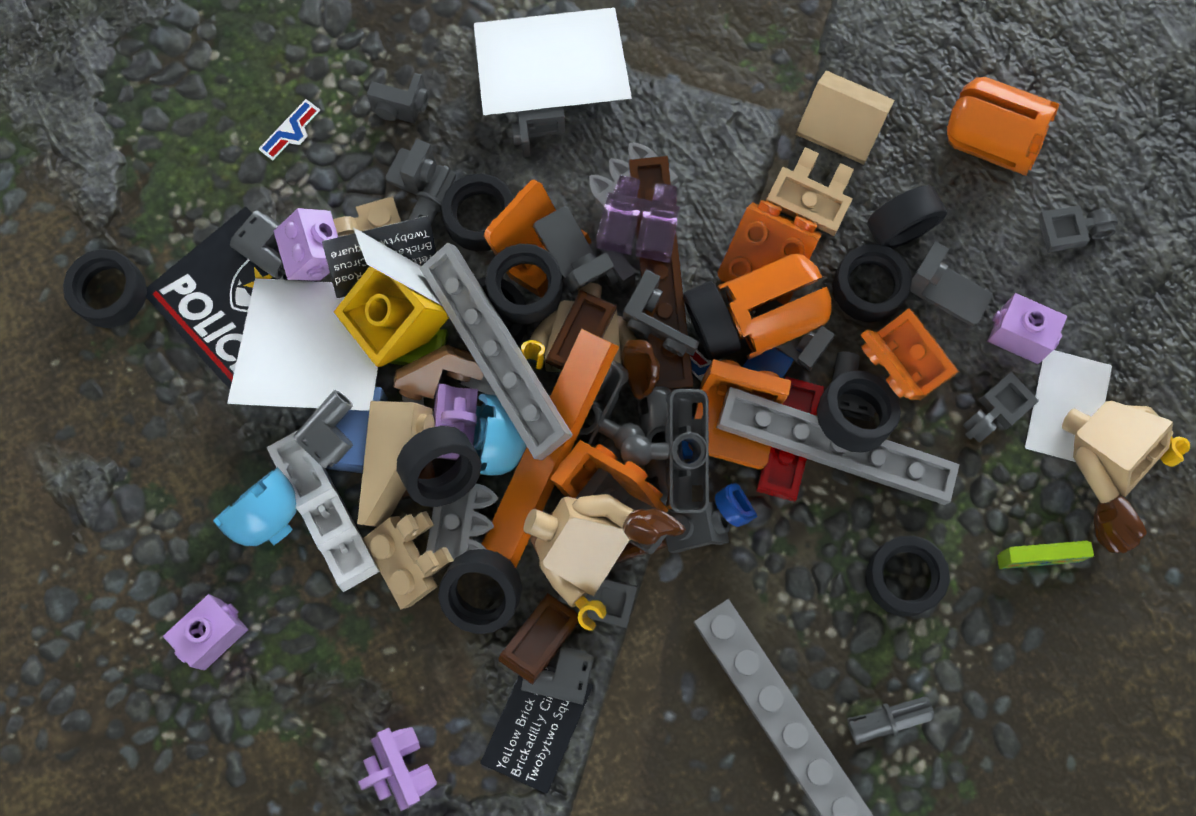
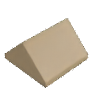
M826 71L814 89L795 135L864 165L895 100Z

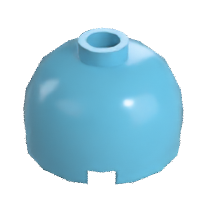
M480 394L478 399L483 404L482 407L477 406L476 409L477 423L473 447L481 460L480 474L503 475L511 472L518 466L527 446L497 396Z
M277 467L239 496L240 498L232 504V507L229 505L213 520L216 526L235 543L243 546H258L269 540L273 545H276L293 530L288 523L297 512L295 490L289 479Z

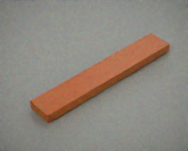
M581 329L550 395L552 402L573 436L544 460L534 459L526 447L492 520L494 528L486 533L482 545L487 550L500 553L510 560L515 568L531 537L530 534L524 532L523 527L526 517L532 509L543 511L555 486L550 478L557 470L559 464L569 455L619 349V346L584 329Z

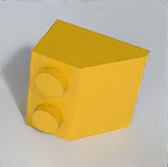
M371 266L368 267L334 310L335 315L377 367H382L430 342L449 319L443 306Z

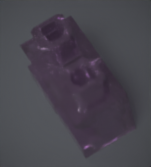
M621 175L613 193L608 192L596 237L597 248L631 255L638 220L642 219L635 256L670 263L680 208L676 206L677 187L662 183L656 184L652 201L637 198L640 180Z

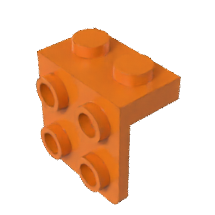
M531 180L485 230L484 238L495 255L506 247L520 243L537 245L545 249L533 228V224L553 213L556 209L542 183ZM581 230L590 245L592 241L589 235ZM521 264L512 267L506 272L511 280L542 298L548 288V279L540 267L531 264Z
M761 200L759 204L752 202L746 208L718 270V277L724 282L731 281L791 254H801L810 260L822 233L816 231L817 225L810 220L800 216H796L792 220L781 215L782 209L765 200ZM793 293L779 298L777 301L785 305L790 302Z
M910 308L880 331L874 332L867 329L861 334L866 342L861 346L862 350L874 365L880 364L886 368L890 374L886 381L899 398L904 396L910 400H922L959 373L953 362Z
M713 359L702 378L700 390H703L708 396L709 456L755 469L764 468L768 463L771 446L716 428L726 392L730 387L783 404L789 396L791 381L780 378L778 374L771 371H754L741 367L739 363L732 360L719 361ZM697 403L694 419H701L703 416V404Z
M579 440L550 478L565 497L576 498L594 473L600 468L610 473L629 495L656 509L668 512V509L660 500L663 494L655 486L645 481L648 477L647 473L631 461H627L625 465L618 462L617 456L601 444L594 448Z

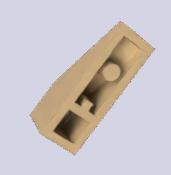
M370 401L357 524L378 527L393 514L406 491L397 473V458L403 446L414 435L427 428L435 427L432 408L415 402Z

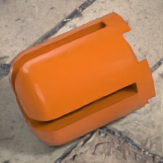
M976 77L964 86L959 99L953 107L947 126L948 142L954 149L1027 176L1043 146V141L1050 126L1049 123L1054 121L1060 104L988 77Z
M788 255L717 286L719 291L725 289L730 305L727 308L739 339L745 338L753 352L746 356L749 360L761 355L765 351L814 331L829 321L831 315V296L827 287L753 319L750 316V311L807 287L823 278L818 267L804 255Z

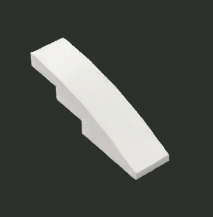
M296 432L266 448L276 468L278 467L292 484L295 490L296 509L302 515L337 585L345 592L380 571L326 469L316 462L295 441L293 436Z

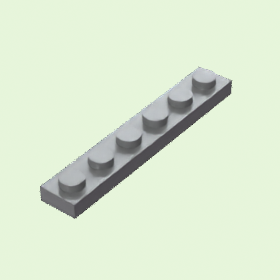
M446 243L420 267V270L533 458L544 460L571 438L573 434L455 245Z
M730 387L726 392L716 426L717 429L943 505L951 502L960 465L889 440H885L878 448L868 452H850L838 447L825 436L818 423V416Z
M727 599L695 620L693 624L820 816H873L730 600Z

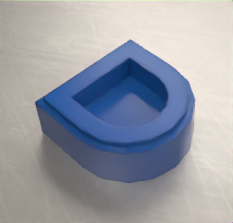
M739 484L727 485L715 494L716 505L720 513L731 525L740 527L757 518L756 511Z

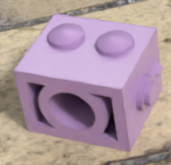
M297 208L273 231L288 280L321 281L330 273L322 241L338 237L331 211Z
M1015 293L1000 311H996L992 319L994 327L987 342L1039 364L1058 346L1062 338L1061 331L1067 315Z
M208 594L163 637L175 649V655L183 663L186 662L192 668L206 670L249 629L238 618V610L232 604L227 605L221 599Z

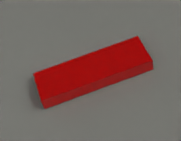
M786 376L785 379L791 381L789 396L783 402V405L817 416V407L823 395L824 386ZM771 447L768 463L761 469L756 491L795 502L807 459Z

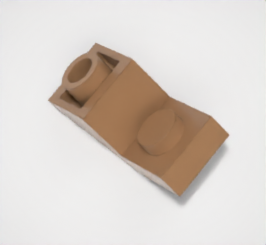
M444 345L397 369L393 377L394 388L400 389L399 393L410 399L422 400L423 396L433 399L443 369L448 371V376L464 382H470L471 378L482 381L483 373L470 352Z

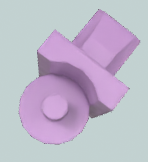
M439 383L435 393L433 415L435 427L441 425L456 427L466 434L473 445L477 423L478 389L456 388ZM450 453L437 458L457 460L459 454Z
M409 727L391 733L390 728L378 732L377 736L370 740L382 770L375 755L363 760L369 776L358 783L361 790L374 786L381 801L391 796L386 783L387 779L399 809L403 811L419 802V797L437 784L427 764L408 772L402 757L420 749L414 729Z

